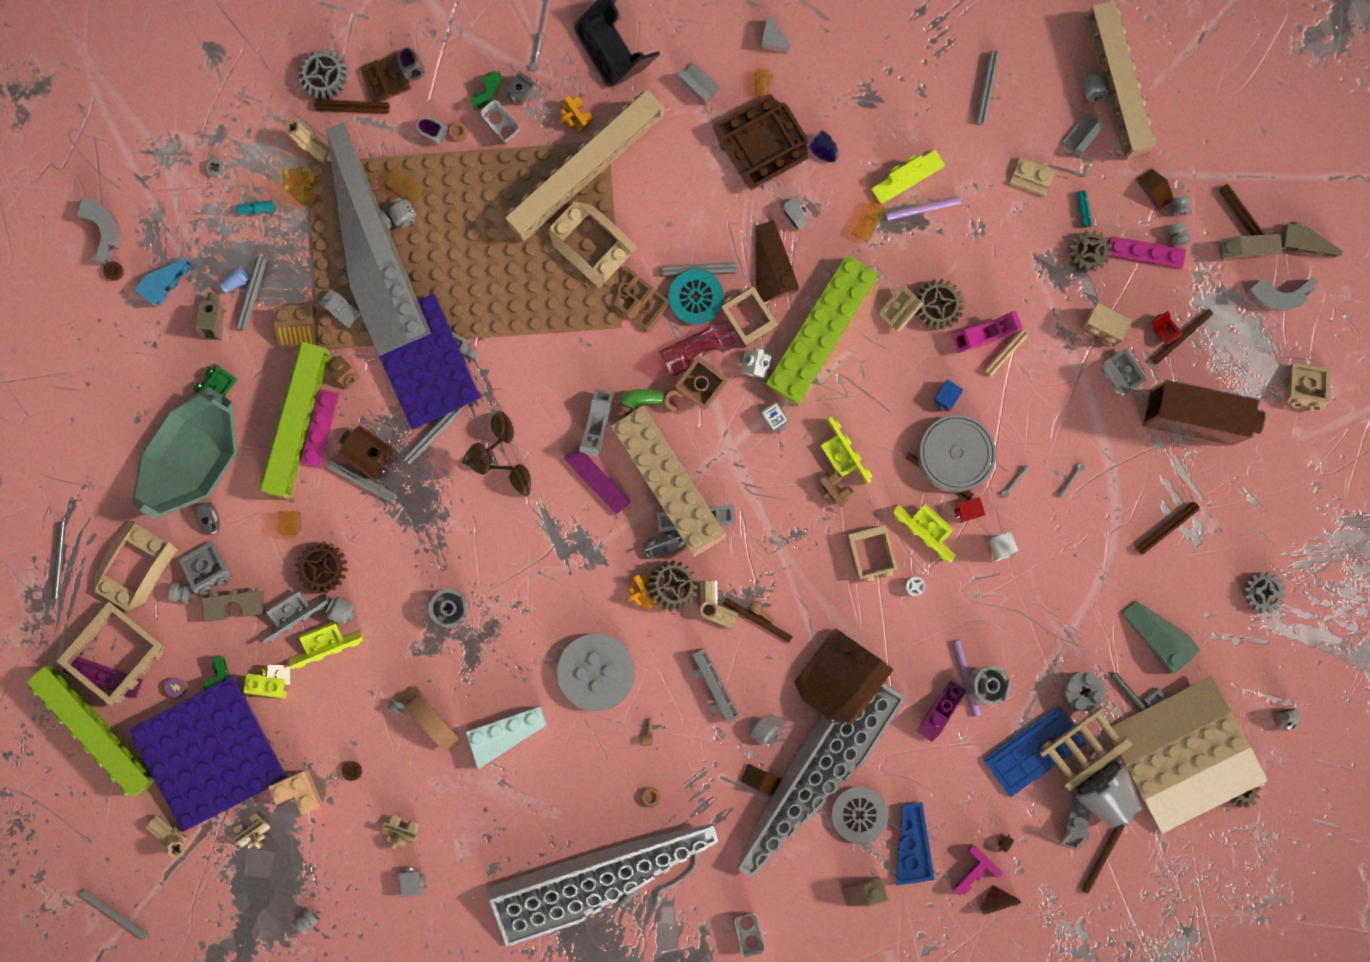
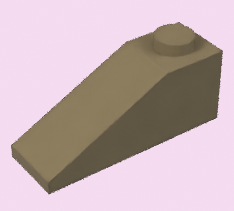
M1290 222V224L1288 223L1283 227L1281 238L1282 250L1332 258L1342 255V250L1309 227L1302 226L1300 222Z
M1280 234L1221 239L1224 261L1282 254Z

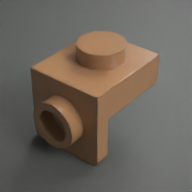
M341 355L326 367L345 389H348L360 378L358 373Z

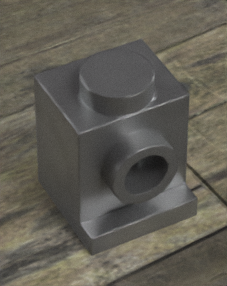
M519 71L506 89L507 97L514 103L518 101L520 104H523L535 88L534 81ZM518 85L522 86L520 91L516 90Z

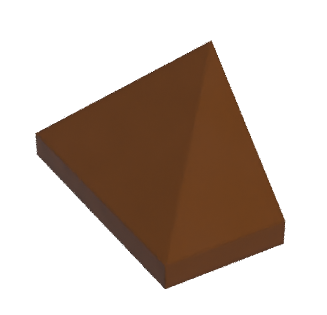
M992 885L980 910L983 915H987L1021 904V901L1008 892Z

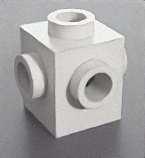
M753 348V351L745 350L740 373L755 378H767L771 356L764 354L765 351L758 348Z

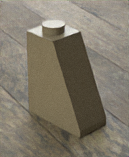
M880 877L842 887L847 906H872L889 901L884 882Z

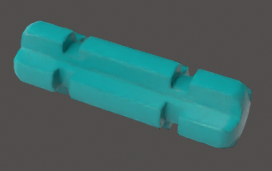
M1081 190L1076 193L1077 200H1079L1080 218H1082L1081 225L1083 228H1088L1093 225L1092 218H1090L1089 200H1087L1088 194L1086 190Z

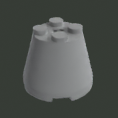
M1120 759L1111 760L1073 789L1077 800L1110 828L1121 824L1123 826L1129 825L1133 821L1132 817L1143 808L1128 769Z

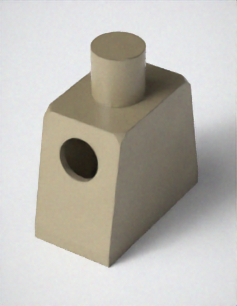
M210 292L207 295V301L201 300L199 303L195 328L202 339L222 340L224 309L219 302V294Z

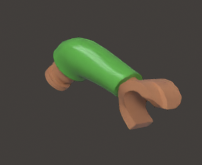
M671 388L666 393L664 391L648 389L628 390L620 396L619 401L621 404L619 407L621 409L620 411L617 410L616 413L625 418L629 412L632 413L633 409H638L641 405L662 404V402L666 404L667 408L676 412L677 406L672 405L669 402V398L672 395H678L681 398L685 397V395L676 388Z

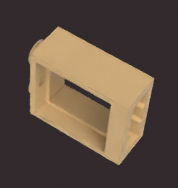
M746 287L739 292L738 297L734 299L730 297L723 302L721 311L745 348L778 327L777 322L754 287L751 289ZM752 295L769 322L745 336L729 309Z
M886 525L847 535L859 580L863 579L864 583L873 581L877 575L882 574L884 578L894 575L893 571L898 570ZM882 535L890 567L863 574L855 541Z

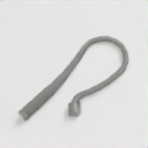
M693 854L694 862L692 867L683 876L657 890L655 896H653L654 905L661 904L660 893L677 885L695 870L698 863V854ZM642 887L629 895L625 894L618 901L620 906L624 907Z

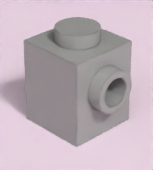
M415 867L403 868L404 872L399 873L401 896L421 895L425 885L424 874H421L420 869L415 870Z

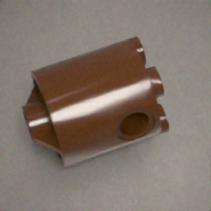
M361 425L357 426L352 432L347 430L339 440L342 447L338 456L369 478L373 477L376 479L382 472L380 468L383 464H388L393 458V447Z

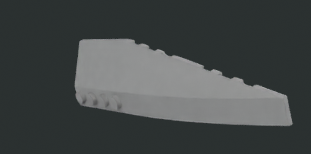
M342 122L326 129L349 286L377 354L381 356L431 334L349 132L345 123Z
M714 825L693 827L621 844L488 887L489 901L506 947L581 923L590 914L600 912L602 907L607 904L617 902L618 898L624 894L629 895L656 879L655 876L660 873L670 871V867L679 862L682 864L694 853L699 854L719 842Z

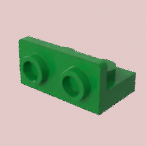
M211 365L205 373L206 377L202 382L199 381L194 387L195 392L193 394L196 395L210 387L225 397L237 381V378L219 365Z

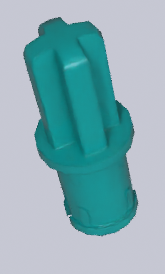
M254 200L252 203L237 204L236 211L239 216L275 212L274 200L261 202Z

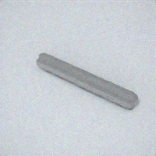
M990 51L988 55L976 116V123L985 124L987 120L999 52Z
M263 257L256 258L238 316L236 328L241 330L247 329L267 263V260Z
M729 262L662 266V275L678 276L691 269H701L711 274L736 273L737 264Z
M461 409L441 417L403 456V459L408 464H412L461 414Z
M332 459L329 462V469L391 503H394L398 495L336 460Z

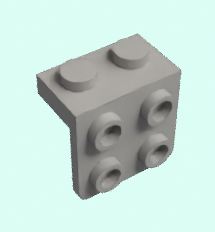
M1128 347L1101 364L1103 374L1107 378L1110 377L1113 382V389L1122 396L1148 380V377Z

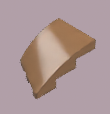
M627 266L623 267V276L621 283H619L618 295L614 305L645 331L649 332L670 306L669 300Z

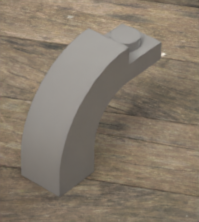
M82 197L77 216L98 225L101 232V240L94 260L106 265L112 258V247L120 249L121 246L119 224L112 213L101 204Z
M1264 277L1245 293L1254 303L1266 310L1285 312L1308 301L1306 296L1315 290L1313 286L1318 281L1312 277L1294 292L1283 293L1273 288Z
M595 389L579 452L588 455H599L606 433L614 393Z

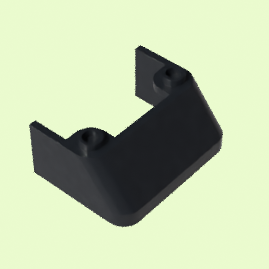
M596 0L576 21L574 29L606 85L613 87L645 70L660 53L657 51L644 55L642 52L631 54L614 26L619 17L618 10L614 4L617 0Z

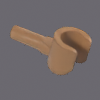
M752 601L750 611L772 623L773 619L760 611L762 604Z
M648 718L647 735L641 736L643 746L653 743L651 731L652 718Z

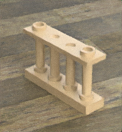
M1102 705L1100 707L1094 706L1088 711V716L1053 742L1049 740L1041 746L1040 754L1042 757L1049 754L1066 776L1064 785L1069 792L1132 746L1130 740L1126 736L1124 738L1119 737L1103 717L1102 713L1106 710ZM1094 719L1097 720L1113 741V746L1108 750L1106 748L1103 749L1086 727ZM1079 730L1097 752V758L1092 762L1086 759L1070 738ZM1063 742L1081 764L1082 769L1077 773L1070 770L1055 750Z

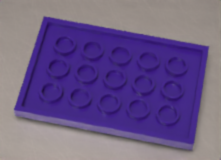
M434 293L418 300L431 334L379 356L411 430H415L482 398Z

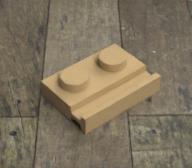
M1020 157L1010 184L1045 197L1056 170Z
M902 285L878 314L896 332H900L924 303L905 285Z

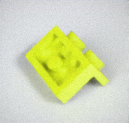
M247 674L243 693L286 699L287 691H284L285 679Z

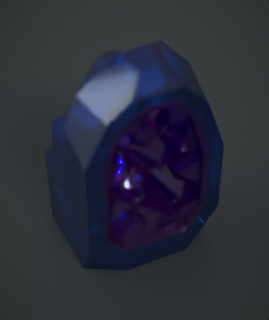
M821 130L815 136L809 148L821 160L835 162L839 157L837 145L829 134Z

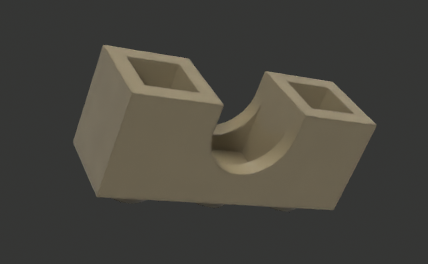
M248 588L245 593H238V590L227 591V595L219 596V593L207 594L208 598H202L204 621L207 622L228 619L227 609L233 603H238L241 606L243 616L266 614L263 591H257V588Z

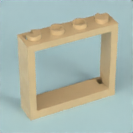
M108 602L57 662L106 703L115 707V705L118 706L121 701H124V695L128 690L131 691L136 687L139 677L148 673L151 669V663L161 657L165 646L115 605ZM115 614L150 642L153 647L109 697L74 668L71 663Z

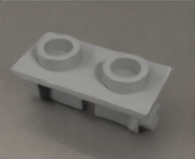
M677 531L666 532L664 536L652 537L643 543L648 559L664 555V547L667 548L669 553L680 549L684 545Z

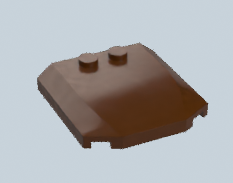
M771 94L713 125L717 139L745 185L751 191L809 158L807 136L788 105L774 99Z
M834 629L794 683L801 699L831 722H845L853 725L894 670L850 637Z

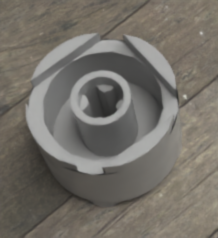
M443 589L432 597L428 609L431 619L436 624L445 628H454L466 621L470 607L467 598L461 592L453 589ZM448 603H450V606L454 607V610H451L450 614L448 611H445V607H448Z
M996 666L974 669L967 678L966 694L978 705H997L1008 698L1011 691L1010 679H1008L1007 673L1003 669Z
M1078 672L1066 679L1062 688V696L1066 704L1078 711H1089L1096 705L1100 706L1104 701L1105 689L1102 681L1096 675L1088 672ZM1082 688L1087 689L1085 695H1080Z

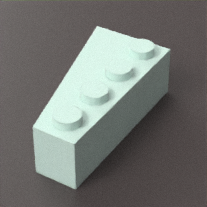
M542 707L466 732L478 769L546 726L547 722Z

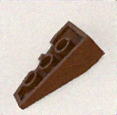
M774 220L756 226V287L764 303L799 291L793 268Z

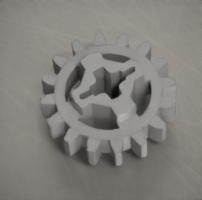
M1259 572L1258 577L1252 575V581L1245 582L1249 587L1243 588V590L1248 595L1243 597L1245 599L1249 598L1250 601L1247 605H1254L1253 611L1259 609L1260 613H1265V610L1267 613H1272V608L1279 610L1278 604H1284V601L1281 599L1287 597L1286 594H1283V590L1287 588L1281 587L1283 580H1276L1278 575L1275 574L1271 577L1270 572H1266L1265 575ZM1262 580L1260 586L1254 587L1256 583ZM1262 590L1268 592V595L1265 596V594L1262 593ZM1272 598H1276L1272 604L1268 605Z

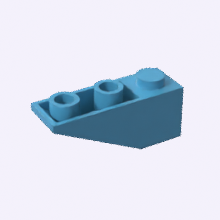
M184 258L146 275L135 288V291L155 307L163 304L168 292L174 290L179 284L178 280L181 276L186 275L190 271L192 262Z

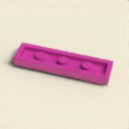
M1113 236L1109 238V244H1112V248L1108 250L1112 252L1110 257L1182 269L1184 266L1186 249Z
M319 390L300 463L318 468L321 467L339 398L338 393Z

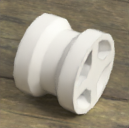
M919 577L908 579L905 583L906 593L910 596L921 595L925 590L924 581Z

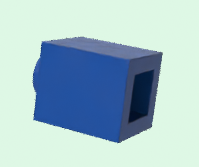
M947 379L933 400L936 403L935 406L942 411H950L963 392V389Z

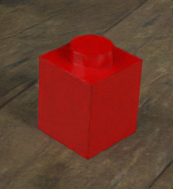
M980 497L958 503L954 509L957 520L960 519L961 523L986 515Z

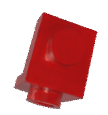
M1168 311L1157 315L1152 321L1153 331L1166 346L1182 336V331L1171 320Z

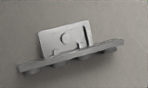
M297 589L267 608L266 613L275 625L260 634L261 642L263 644L273 642L279 634L284 631H290L298 622L306 621L312 613L323 610L329 603L328 596L323 594L308 603L300 590Z

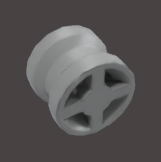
M1179 197L1171 200V204L1174 206L1173 216H1183L1192 213V209L1189 207L1190 197Z

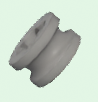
M211 159L206 164V170L211 176L219 177L224 174L225 166L220 160ZM213 164L220 165L217 172L211 171Z
M391 698V704L387 708L402 715V710L406 708V705Z

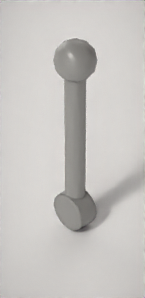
M542 32L537 33L538 40L534 62L531 64L532 71L538 70V55L541 39L544 38Z
M1080 463L1076 466L1077 470L1064 489L1059 491L1060 497L1066 496L1067 489L1079 472L1084 470V464Z
M1027 465L1022 466V471L1006 490L1001 492L1003 498L1009 496L1010 490L1023 474L1029 471Z

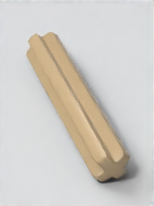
M1022 329L1019 330L986 366L984 371L989 376H992L1028 337V334Z

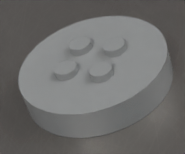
M950 415L937 420L924 432L918 445V463L925 478L935 487L950 493L967 492L979 486L991 474L996 461V447L992 435L982 423L968 416Z
M588 634L575 639L563 651L557 667L558 683L565 697L575 706L588 711H603L618 705L630 692L635 677L634 662L627 648L617 639L604 634Z

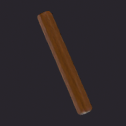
M315 100V109L317 111L388 114L390 112V104L388 102Z
M1229 184L1221 187L1219 192L1252 236L1265 235Z
M1196 502L1190 503L1137 545L1136 550L1141 555L1145 554L1200 510Z

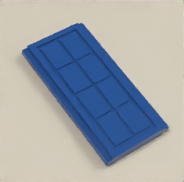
M1057 706L984 758V761L1010 797L1057 765L1049 754L1042 757L1040 754L1041 746L1049 740L1051 742L1056 740L1072 728L1073 724L1060 706ZM1078 731L1070 737L1079 749L1086 744ZM1064 742L1055 748L1063 760L1073 754Z

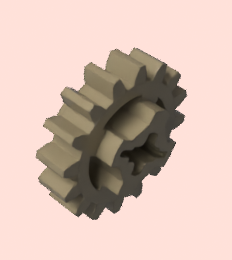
M1086 230L1084 236L1081 233L1078 234L1079 240L1073 239L1075 245H1071L1070 250L1074 252L1070 254V257L1076 258L1073 261L1074 264L1080 263L1079 269L1084 266L1086 267V272L1090 268H1093L1095 272L1097 266L1102 269L1104 268L1103 262H1109L1106 256L1112 255V252L1108 251L1112 248V244H1106L1109 238L1103 239L1102 232L1096 235V230L1092 234H1089V231ZM1081 244L1083 251L1079 254L1078 247ZM1088 248H1090V249H1093V248H1094V249H1095L1094 254H1093L1092 252L1087 253ZM1101 248L1104 249V254H1103V257H1102V258L1100 257L1101 255L1099 254V251L1101 250ZM1085 260H1091L1093 263L1086 262Z

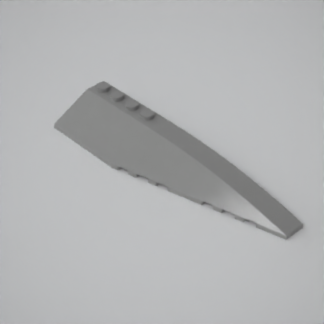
M883 684L853 725L845 722H831L823 715L820 717L763 812L736 867L738 870L753 877L770 860V856L783 847L782 844L789 836L792 837L797 832L796 829L801 824L804 825L826 803V799L832 793L835 794L839 790L838 786L845 779L848 780L857 767L860 768L865 763L906 697Z

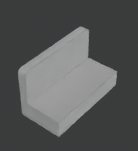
M694 63L685 71L682 69L678 74V80L704 104L720 90V87Z
M1085 114L1063 140L1062 144L1080 157L1106 123L1101 119L1097 123Z

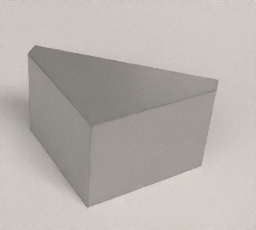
M769 15L765 24L761 48L783 53L790 52L791 45Z

